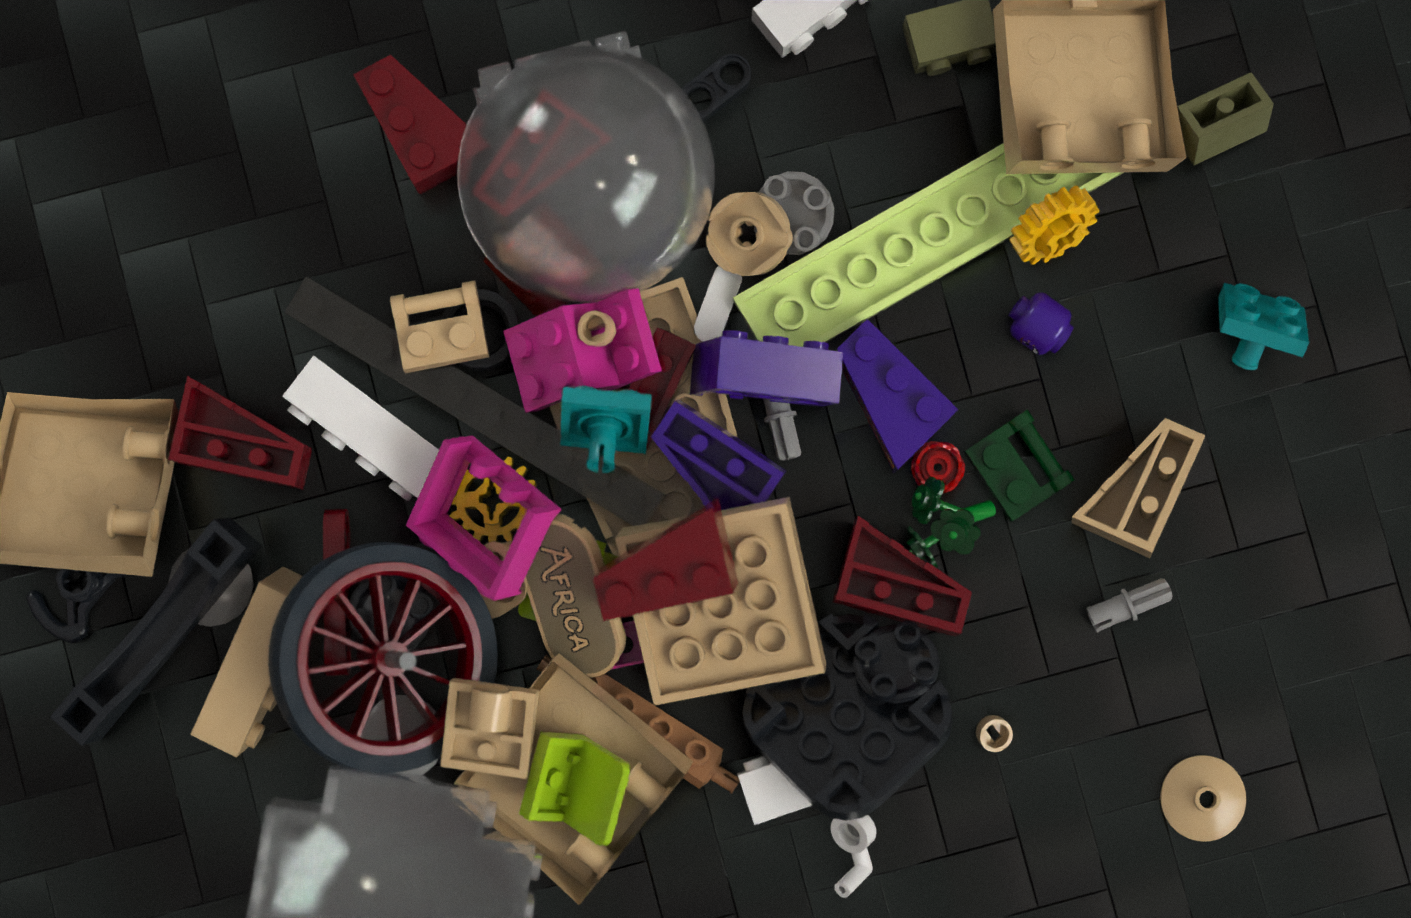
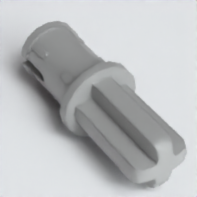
M763 399L767 417L763 418L764 423H769L777 459L784 461L797 458L801 455V449L793 417L797 416L796 411H792L788 403L770 402L768 399Z
M1161 578L1129 592L1125 588L1121 589V594L1101 603L1088 606L1086 611L1089 614L1088 616L1094 630L1098 633L1130 618L1133 621L1138 620L1137 614L1171 601L1173 595L1168 582Z

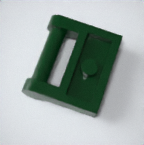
M1028 409L963 452L1010 522H1013L1075 480L1068 469L1066 471L1063 470L1032 424L1035 419ZM1016 432L1019 433L1050 479L1042 487L1039 486L1008 440V437Z

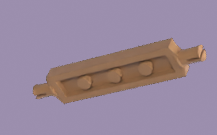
M546 654L536 670L542 672L552 658ZM603 674L598 677H589L693 761L683 779L699 789L712 780L731 794L733 793L740 781L736 775L720 766L724 749L608 675Z

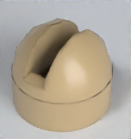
M589 311L581 317L578 323V335L585 344L602 347L613 341L616 335V326L608 314L599 311ZM605 328V332L592 337L591 331Z
M987 715L977 723L976 737L986 750L1000 752L1011 743L1013 738L1012 728L1002 717ZM991 725L1000 735L995 740L991 738L986 730Z

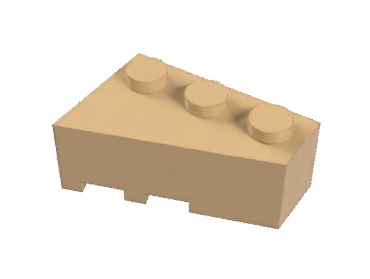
M1165 418L1120 468L1101 485L1100 489L1085 505L1072 516V524L1150 558L1206 435Z

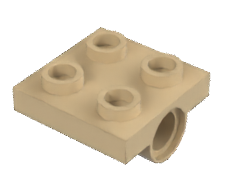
M453 678L449 683L441 767L527 779L531 767L539 690Z

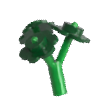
M930 476L926 480L925 485L921 484L918 486L913 494L912 515L918 518L919 523L927 524L931 520L933 512H937L940 509L942 510L940 519L932 523V535L925 540H922L920 535L911 526L907 527L910 540L906 542V545L912 554L923 561H928L929 564L937 568L938 565L935 562V558L928 548L941 540L940 546L944 551L949 552L954 549L959 554H969L974 548V541L981 534L980 529L973 525L974 522L993 517L996 509L990 500L965 508H959L940 499L944 491V482Z

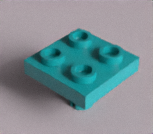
M1227 283L1223 284L1218 296L1220 332L1241 338L1236 352L1232 356L1234 364L1243 369L1256 370L1265 346L1299 357L1304 356L1309 345L1305 307H1302L1297 301L1289 297L1278 296L1273 298L1260 294L1256 288L1247 284H1236V286Z
M590 386L563 387L560 446L589 448L586 466L589 470L597 473L599 457L601 456L603 457L602 473H608L615 468V451L646 454L652 395L640 394L633 390H622L620 392L596 390Z

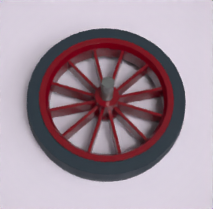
M368 543L343 550L324 559L311 568L291 589L277 614L272 629L268 655L269 677L272 691L282 716L300 740L317 754L330 762L354 771L365 773L404 772L420 768L442 757L448 696L437 712L433 714L404 676L403 672L408 670L449 687L450 680L415 667V656L458 649L455 678L494 684L498 658L497 639L490 612L482 596L473 583L463 574L451 569L448 561L427 550L402 543ZM382 575H393L408 579L388 631L381 584ZM367 578L369 580L375 635L342 593L349 586ZM420 585L428 590L440 602V605L399 638ZM333 599H335L365 639L361 644L316 627L319 617ZM445 613L448 614L457 642L407 650L406 646ZM313 632L358 650L357 659L308 667L309 645ZM359 666L360 672L319 704L314 694L309 674ZM370 677L350 730L347 732L337 725L326 713ZM394 679L426 721L420 727L404 735H400ZM382 683L388 739L361 738L360 736Z

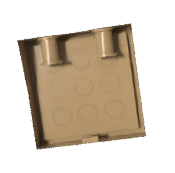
M1001 0L993 9L1006 174L1168 172L1186 159L1172 81L1165 0Z
M7 392L0 421V564L152 577L175 463L168 460L179 415L175 400H92Z
M789 497L721 511L738 579V585L734 594L633 615L654 705L825 673V655ZM686 517L622 528L615 537L619 556L644 541L653 538Z
M559 653L550 661L529 688L539 690L531 766L540 732L583 734L626 761L630 766L629 780L625 788L617 818V826L611 843L608 846H598L564 822L528 821L519 815L528 778L522 779L464 770L449 791L516 845L566 894L580 905L639 830L685 776L693 761Z

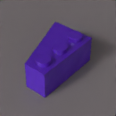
M682 400L674 401L651 436L678 473L702 500L703 505L706 506V504L718 498L721 511L766 502L787 471Z

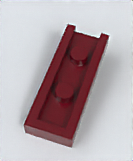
M660 327L656 328L652 338L662 371L631 383L628 389L640 394L652 395L646 450L649 449L653 441L651 436L661 423L697 347L696 344Z

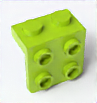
M540 732L519 815L528 821L564 822L598 846H608L611 843L617 826L625 788L628 785L630 766L626 761L583 734Z

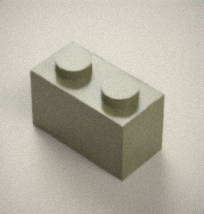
M962 0L905 16L902 29L915 74L927 71L928 76L942 74L952 69L951 64L967 60L968 65L979 64L991 59L992 53L996 52L994 18L989 0Z
M1252 72L1177 106L1185 153L1193 165L1267 132L1274 103Z

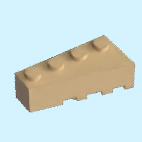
M282 567L258 583L190 735L236 758L248 747L252 749L256 747L265 730V725L261 724L267 710L272 711L276 705L268 665L272 629L284 600L303 576Z

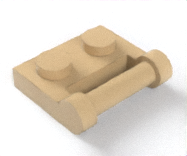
M475 280L462 283L460 288L405 298L404 294L390 297L402 367L405 373L489 357ZM466 304L468 315L410 326V314Z

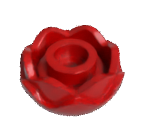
M930 441L922 445L914 455L911 470L919 486L921 484L925 485L926 480L932 476L944 482L943 493H947L955 489L963 478L965 463L959 450L953 444ZM940 464L942 467L941 471H935L934 465Z

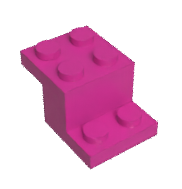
M639 288L626 289L598 302L560 306L503 331L526 413L540 411L562 402L563 387L590 386L596 390L612 391L662 371ZM587 312H603L613 319L616 326V335L613 341L606 346L595 347L585 344L580 339L578 323ZM605 328L591 331L592 337L605 332Z

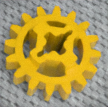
M1075 185L1067 191L1065 187H1062L1056 193L1046 194L1044 201L1039 204L1033 203L1024 215L1018 218L1021 224L1011 229L1014 236L1009 241L1024 263L1029 260L1032 265H1035L1040 259L1046 263L1051 258L1062 256L1066 249L1075 247L1082 242L1084 237L1090 233L1087 227L1097 222L1095 215L1099 213V208L1085 188L1080 190Z
M508 456L504 462L513 468L514 459ZM523 465L515 471L524 478L528 469ZM467 469L451 504L456 505L457 510L449 516L455 521L462 519L464 523L461 526L468 532L473 530V537L479 542L483 540L484 536L488 537L489 542H498V537L501 536L507 542L513 541L512 532L516 529L518 530L527 510L519 503L510 504L503 502L496 505V511H493L492 514L490 507L483 503V498L490 497L493 486L496 488L498 495L501 488L489 478H484V482L475 491L467 492L472 482L477 479ZM527 480L534 487L537 486L535 480ZM520 508L517 516L509 524L503 526V517L511 509ZM467 509H478L484 515L485 528L477 525L470 518Z

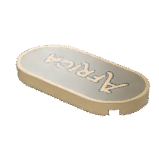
M558 514L552 520L526 575L527 593L543 643L551 658L553 659L560 653L588 677H598L610 671L619 660L626 645L625 630L621 618L607 621L602 619L593 577L604 566V562L595 538L585 527L581 529L578 525L572 523L574 519Z

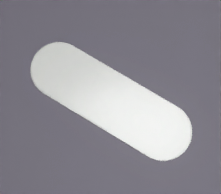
M717 266L694 324V332L702 342L722 336V331L725 328L734 304L733 297L737 295L742 282L741 275L725 271L720 266Z

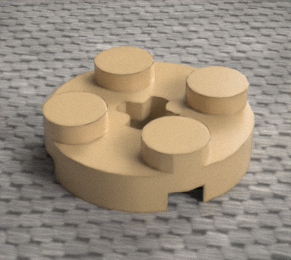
M760 192L730 194L717 203L708 219L710 221L708 227L709 235H706L708 251L713 260L722 269L733 274L753 276L771 271L783 260L787 249L793 241L790 222L784 209L776 200ZM744 223L749 227L755 225L758 232L755 235L757 240L754 244L750 241L742 243L739 239L743 234L741 226Z

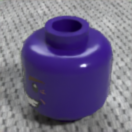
M1043 292L1036 293L1030 299L1023 295L1008 315L1014 320L1010 328L1011 335L1038 355H1044L1049 351L1055 354L1064 345L1074 329L1070 325L1071 312Z

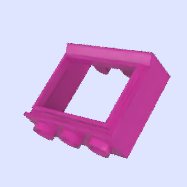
M472 435L443 440L406 526L419 536V540L425 546L434 549L448 561L451 569L463 574L471 581L481 595L494 601L522 593L520 587L552 520L558 515L561 508ZM470 463L469 473L480 479L489 478L501 488L498 496L502 501L510 504L519 503L527 510L503 561L447 514Z

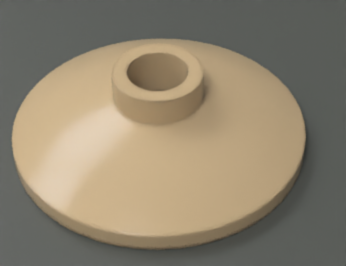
M1199 755L1186 758L1171 768L1162 783L1160 803L1167 822L1176 832L1186 838L1206 842L1220 839L1236 828L1244 815L1246 791L1239 774L1228 763L1216 757ZM1205 791L1211 792L1214 798L1212 805L1209 807H1203L1200 803V796Z

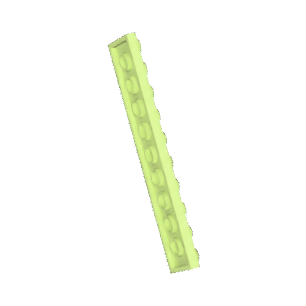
M1003 143L733 297V301L756 341L763 342V336H781L789 338L788 345L803 347L804 341L827 343L1014 236L1011 229L1021 224L1018 218L1024 215L1033 203L1039 204L1044 201L1046 194L1056 193L1062 187L1069 191L1075 185L1080 190L1085 188L1089 193L1124 172L1006 174Z

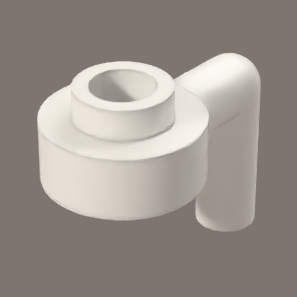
M869 815L847 821L834 818L831 823L833 839L843 850L851 853L854 866L835 884L836 893L843 898L848 897L873 870L867 847L876 838V827Z

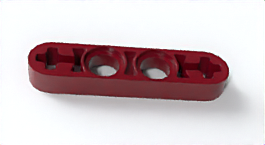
M325 509L323 560L350 548V518L348 509ZM351 586L342 591L349 602L351 599ZM333 599L324 609V630L351 640L348 617L335 599ZM324 637V664L351 660V647ZM351 667L325 672L327 676L349 675Z

